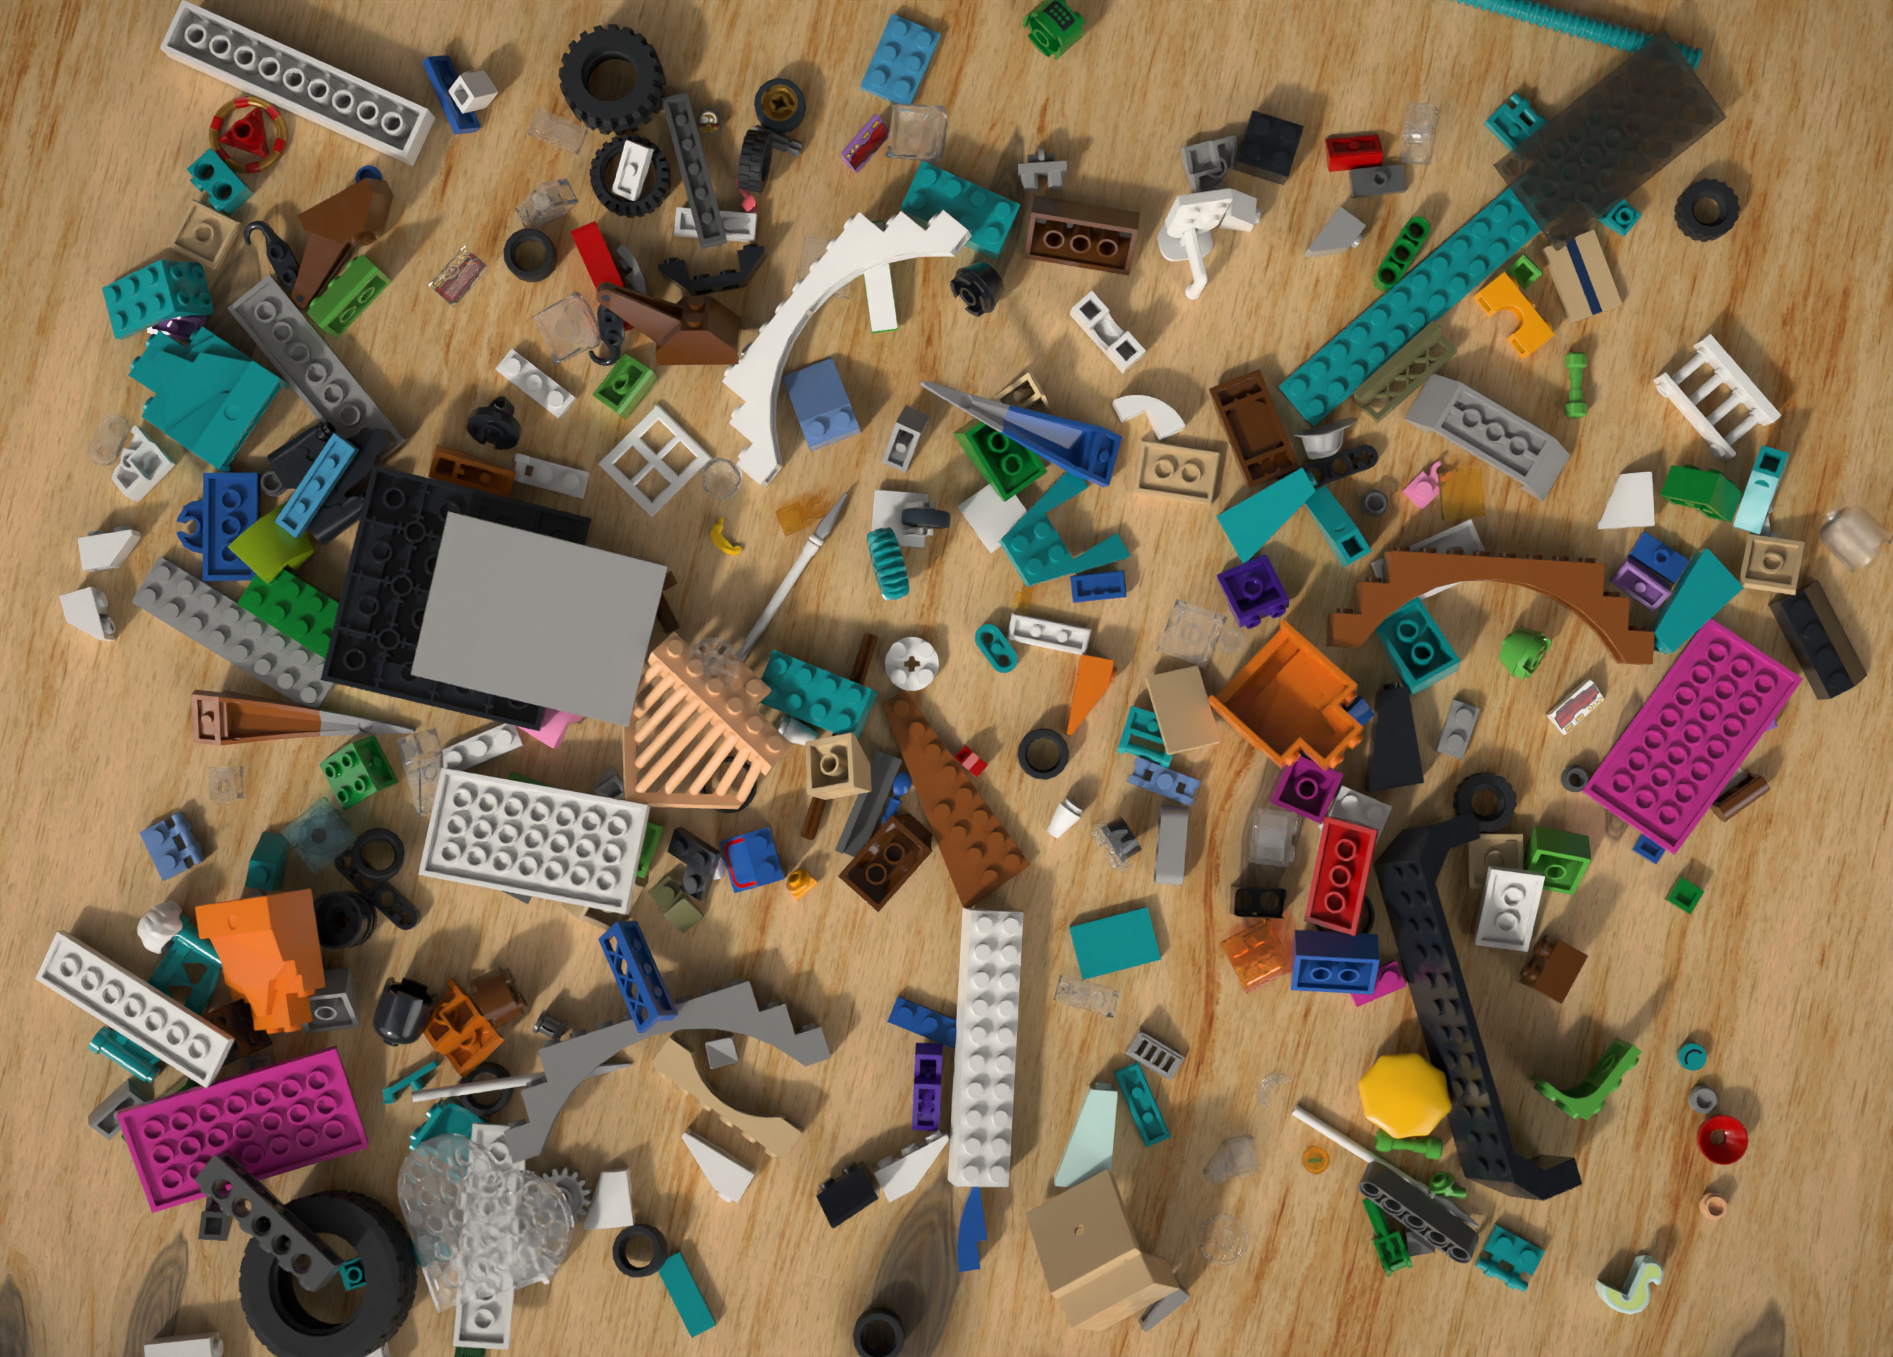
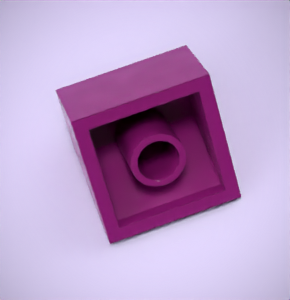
M1300 756L1291 767L1286 765L1279 771L1267 798L1277 806L1322 824L1344 774L1328 768L1325 772L1314 761Z

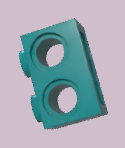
M211 148L186 169L193 176L190 179L192 184L200 192L206 190L211 196L208 201L219 212L223 209L231 215L254 195L242 179ZM214 168L213 176L205 179L206 172ZM232 188L231 195L228 198H223L224 191Z

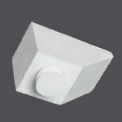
M1231 189L1233 200L1220 220L1219 228L1251 232L1254 224H1258L1260 219V207H1256L1257 198Z

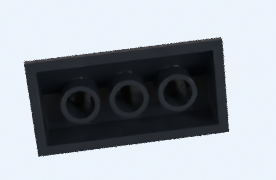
M1818 580L1797 589L1795 595L1787 594L1768 604L1818 700L1832 699L1855 687L1867 676Z

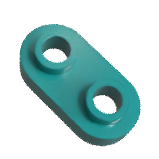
M985 624L979 627L975 633V643L994 670L999 673L1011 672L1016 667L1018 661L1014 649L996 626ZM984 634H992L993 641L991 643L984 642ZM1001 655L1008 656V664H1000L999 657Z

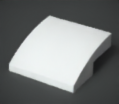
M990 484L957 506L990 554L1001 547L998 541L1027 513V510L1016 495L1003 502Z

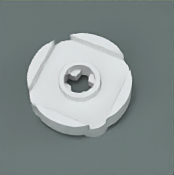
M906 637L894 643L885 659L886 673L891 681L907 691H917L925 688L933 681L939 668L938 656L932 645L918 637ZM910 656H914L915 661H920V666L915 667L914 672H910L909 667H904V661H909Z

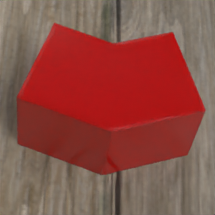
M966 745L954 757L976 778L988 766Z

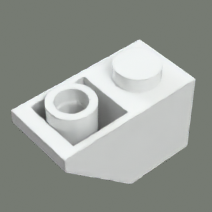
M130 526L113 528L114 532L104 534L103 530L87 532V537L78 538L82 570L98 572L120 568L142 538L141 532L132 530Z
M88 587L59 596L67 623L98 640L109 642L115 640L113 634L115 633V625L113 620L108 617L106 610L108 600L101 589Z

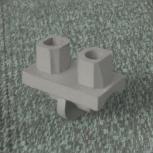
M1038 146V154L1028 155V163L1018 164L1017 175L1018 179H1021L1023 190L1025 192L1038 190V177H1048V189H1062L1064 176H1066L1067 161H1055L1054 153L1044 154V147Z

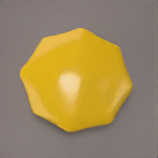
M1418 1053L1382 1055L1359 1080V1092L1365 1117L1393 1138L1429 1135L1452 1109L1445 1073Z

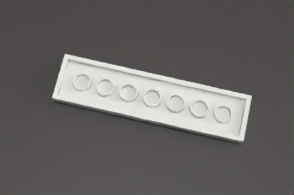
M64 930L57 931L35 978L205 1088L214 1083L235 1039Z
M474 1122L472 1126L453 1346L505 1350L510 1348L526 1160L513 1164L503 1132L510 1129V1126L507 1124Z

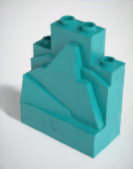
M203 326L200 330L197 329L192 333L188 340V343H190L188 348L161 331H158L157 334L153 333L145 343L146 350L142 356H137L131 363V372L128 375L156 393L154 398L150 397L145 402L142 408L144 412L141 417L217 469L231 473L234 468L229 466L282 386L289 388L290 384Z

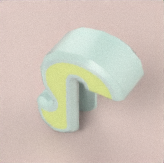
M1639 1255L1635 1257L1622 1290L1596 1279L1595 1288L1599 1297L1608 1306L1618 1312L1634 1314L1641 1312L1649 1304L1651 1298L1649 1283L1652 1281L1659 1285L1662 1282L1664 1270L1662 1265L1651 1256Z

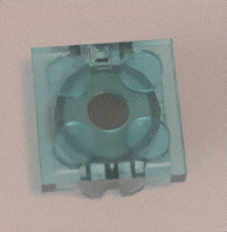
M326 797L321 798L280 831L314 874L320 872L351 847L358 838L351 829L350 821L345 820L344 814L337 808L335 809Z

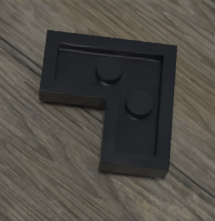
M683 827L675 828L667 852L687 864L680 888L699 901L707 899L722 852Z

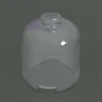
M1850 504L1839 510L1833 507L1823 517L1826 522L1820 530L1821 541L1851 573L1855 572L1856 567L1862 569L1881 553L1878 547L1884 541L1889 544L1893 540V534L1859 505Z

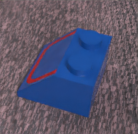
M771 826L719 841L734 893L786 878Z

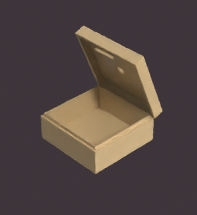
M1108 1169L1026 1213L1050 1293L1056 1299H1059L1071 1328L1102 1331L1180 1289L1166 1259L1140 1251L1114 1175ZM1084 1227L1083 1234L1076 1235L1077 1229Z

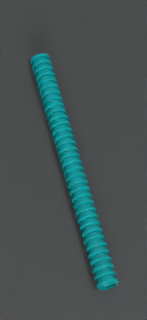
M1457 0L1458 4L1464 2L1465 6L1468 7L1471 4L1475 9L1481 7L1482 11L1488 9L1489 13L1492 14L1495 11L1499 16L1505 14L1506 18L1512 16L1513 20L1516 21L1519 18L1523 23L1529 21L1530 25L1536 23L1537 27L1540 28L1543 25L1547 30L1553 28L1554 32L1560 30L1561 34L1564 35L1567 32L1571 37L1577 35L1578 39L1584 37L1585 41L1588 42L1590 40H1593L1595 44L1601 42L1602 46L1609 44V48L1612 49L1614 47H1617L1619 51L1625 49L1626 53L1633 51V55L1636 56L1638 54H1641L1643 58L1649 56L1650 60L1657 58V62L1660 63L1664 60L1667 65L1673 63L1674 67L1681 65V69L1684 70L1688 67L1691 72L1697 69L1703 54L1702 48L1699 47L1696 49L1692 45L1686 47L1685 43L1679 45L1678 41L1673 40L1670 42L1668 38L1662 40L1661 36L1654 38V34L1651 33L1648 35L1644 31L1638 33L1637 29L1630 31V28L1627 26L1624 28L1620 24L1613 26V22L1606 24L1603 19L1597 21L1596 17L1589 19V15L1582 17L1579 12L1573 14L1572 10L1565 12V8L1558 10L1557 6L1549 7L1548 3L1541 5V1L1534 3L1533 0Z

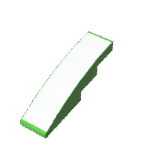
M883 220L871 221L881 231H885ZM887 263L864 273L872 334L898 330L890 265Z

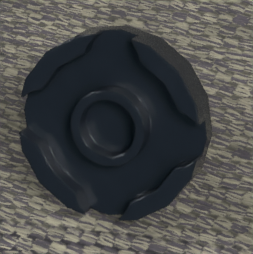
M504 396L494 399L488 407H478L472 410L468 418L467 431L470 436L482 445H485L486 442L495 444L494 449L505 450L515 447L522 434L521 425L513 417L515 407Z

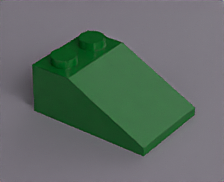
M977 418L972 419L953 433L967 457L1003 502H1006L1047 473L1046 468L1035 452Z

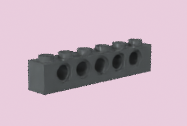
M228 1151L215 1154L194 1179L200 1185L201 1192L215 1199L220 1204L219 1208L222 1212L233 1216L245 1233L252 1234L259 1241V1246L264 1251L272 1253L279 1260V1265L283 1269L292 1272L298 1277V1281L303 1288L312 1292L325 1288L345 1263L332 1248ZM227 1180L231 1183L232 1188L230 1192L226 1189ZM246 1199H249L251 1202L250 1211L245 1206ZM266 1217H268L271 1221L270 1229H268L265 1225ZM286 1235L291 1240L290 1248L285 1244ZM305 1254L311 1258L310 1267L305 1263Z

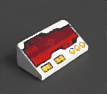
M1585 679L1550 710L1546 716L1565 735L1598 706L1604 698L1592 680Z

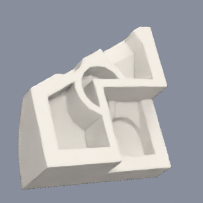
M135 425L131 430L134 433V437L129 449H123L120 456V464L115 468L111 479L126 497L139 502L176 464L139 426Z
M1652 472L1619 475L1615 482L1612 496L1608 498L1605 505L1607 507L1604 514L1597 523V530L1654 526Z
M629 1167L603 1170L601 1172L584 1222V1230L616 1228L635 1224Z

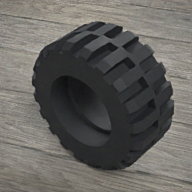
M609 24L608 29H603L601 25L593 27L594 32L590 34L585 30L579 34L581 40L578 42L572 40L568 45L570 53H564L561 59L564 66L559 68V78L562 81L560 88L568 106L580 122L583 121L586 127L593 131L596 128L599 129L601 134L609 135L610 131H614L617 136L624 135L625 129L630 128L632 133L639 130L637 125L641 122L647 125L652 120L650 117L651 113H658L661 108L659 101L665 97L664 85L666 84V79L652 44H648L642 34L638 33L635 35L633 29L626 26L623 27V30H619L617 24ZM614 59L631 63L635 67L638 77L633 90L627 96L616 101H602L591 94L588 83L596 67L603 62Z

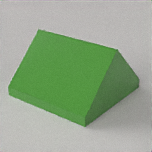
M624 353L593 393V396L624 420H627L657 381L658 377L651 369Z

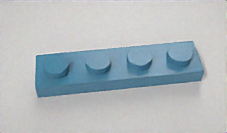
M333 433L275 522L295 538H301L359 449L339 433Z

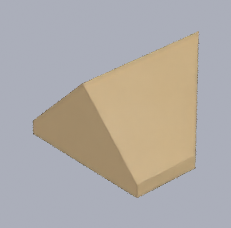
M1032 371L1026 373L994 397L997 402L1053 416L1046 396Z

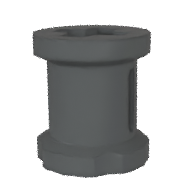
M543 1010L533 1028V1032H540L552 1039L558 1037L561 1039L567 1028L568 1021L564 1020L562 1022L548 1015V1011Z

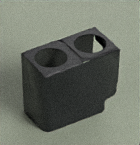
M1231 886L1230 914L1237 917L1285 919L1282 915L1287 891L1282 887ZM1244 890L1251 895L1252 903L1247 909H1238L1235 906L1236 892ZM1267 891L1274 892L1279 898L1278 906L1273 910H1265L1260 904L1261 895Z

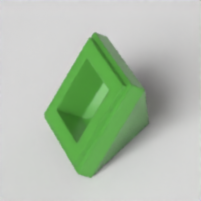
M1525 253L1506 271L1515 278L1524 290L1543 273Z

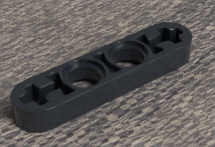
M1362 445L1300 466V468H1303L1305 472L1313 467L1320 470L1321 479L1314 486L1316 488L1372 468L1377 463L1378 453L1372 446ZM1361 451L1371 455L1368 465L1361 461L1354 464L1356 469L1353 470L1352 460L1362 455ZM1336 459H1342L1347 465L1346 471L1342 474L1336 473L1333 470L1332 464ZM1293 472L1278 477L1276 482L1292 474Z
M352 850L341 851L336 856L335 867L338 872L398 928L409 930L419 924L421 919L420 911L388 880L375 882L373 887L366 888L362 885V877L358 873L355 878L352 876V874L356 873V870L352 867L345 868L343 866L345 864L343 858L351 857ZM362 857V861L368 868L376 870L364 857ZM385 891L391 892L395 898L393 905L390 907L384 906L381 902V895ZM402 902L404 905L399 909L404 913L412 912L411 920L413 922L404 924L402 922L404 916L399 911L394 914L391 911L396 909Z

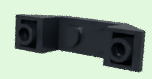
M756 243L744 245L742 250H737L740 272H736L735 269L721 271L718 276L710 277L709 274L696 275L694 280H689L688 268L684 260L668 258L663 261V264L657 265L660 274L690 296H701L745 288L767 255L764 246H759Z

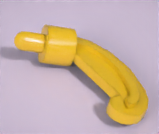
M719 517L717 523L714 522L711 529L710 537L713 543L726 554H740L742 548L740 546L733 548L722 536L724 518Z

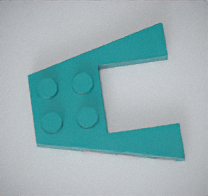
M1066 472L998 541L1026 587L1059 579L1070 574L1080 573L1091 568L1108 565L1119 560H1125L1131 556L1116 533L1073 559L1046 513L1085 491L1088 486L1083 478H1077Z

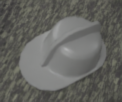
M1352 417L1337 420L1317 428L1295 432L1294 436L1302 437L1306 456L1309 459L1329 457L1334 455L1342 446L1344 428L1355 424L1358 419Z

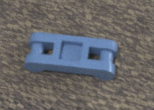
M1136 757L1134 761L1136 766L1133 774H1129L1128 783L1188 806H1193L1195 801L1193 799L1196 788H1200L1202 781ZM1146 769L1153 772L1149 781L1142 779ZM1179 782L1186 784L1183 794L1175 792Z

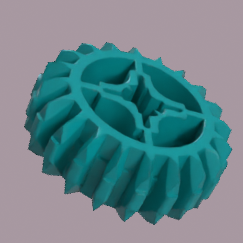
M890 527L879 528L869 532L867 535L869 555L882 597L887 601L901 599L909 594L910 587L896 534Z

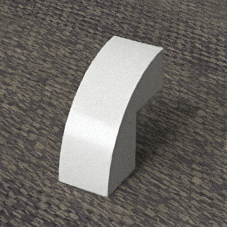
M1129 395L1117 398L1112 403L1121 423L1146 413L1158 441L1176 434L1186 427L1181 417L1173 408L1163 401L1150 396Z

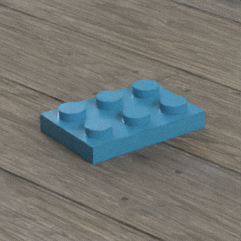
M891 14L860 89L910 110L939 43L941 34Z

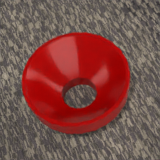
M1719 1114L1708 1117L1702 1122L1697 1131L1696 1140L1700 1152L1705 1158L1715 1164L1730 1165L1742 1158L1748 1148L1746 1128L1740 1121L1729 1115ZM1721 1129L1724 1133L1723 1142L1718 1145L1712 1144L1710 1140L1712 1131Z

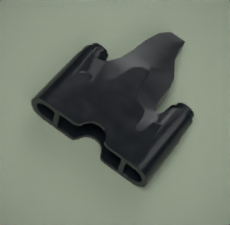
M329 421L317 423L268 454V461L284 488L297 489L333 433H337L335 427ZM371 429L346 439L356 446L359 451L308 526L313 536L321 544H328L360 520L366 491L363 490L353 496L352 493L370 478L373 464L379 465L382 455L396 443L388 430Z

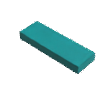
M1136 1061L1113 1071L1146 1148L1170 1138L1171 1135L1139 1062Z
M681 1251L666 1257L664 1265L658 1272L691 1338L716 1326L717 1322Z

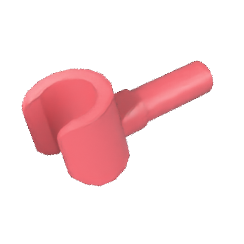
M736 178L734 181L739 189L738 178ZM739 189L745 198L739 203L740 207L745 213L755 212L758 209V204L754 197L747 190Z

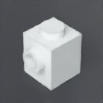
M484 70L463 73L448 91L462 114L487 108L498 93Z

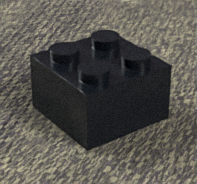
M1252 110L1233 170L1284 185L1289 177L1304 126Z

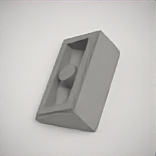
M127 1079L89 1114L88 1126L110 1140L121 1130L116 1115L118 1110L149 1100Z

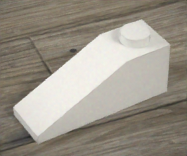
M687 1128L682 1135V1139L712 1187L718 1191L717 1195L729 1203L732 1200L738 1203L755 1175L756 1169Z

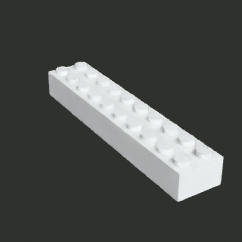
M185 0L181 1L160 46V49L170 58L411 166H414L435 120L432 113L425 107Z
M963 908L957 1029L948 1181L956 1187H1009L1024 913L1017 910Z

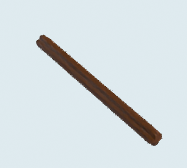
M869 633L864 634L850 681L864 685L877 644V636ZM812 797L801 837L809 840L815 839L827 800Z

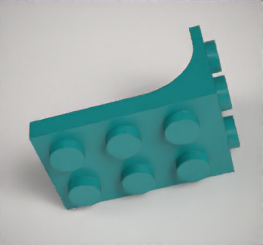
M161 259L102 288L114 337L117 340L129 338L169 319L191 315L209 316L214 313L205 273L200 263Z
M454 1096L448 1097L445 1100L441 1098L438 1103L432 1105L425 1115L428 1121H425L421 1126L419 1125L409 1139L412 1141V1144L409 1146V1149L412 1151L416 1149L429 1151L468 1177L473 1123L491 1122L482 1116L469 1112L462 1102Z

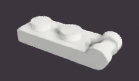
M516 453L514 462H516L514 469L516 471L515 482L580 499L584 498L590 475L589 472ZM526 466L534 467L531 477L524 475Z

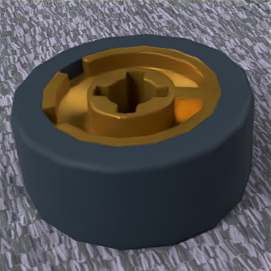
M776 78L768 80L760 86L755 95L754 107L757 118L767 130H773L780 134L791 132L801 124L805 117L806 105L803 93L795 83L788 79ZM778 102H783L786 107L779 108V111H777L775 105Z

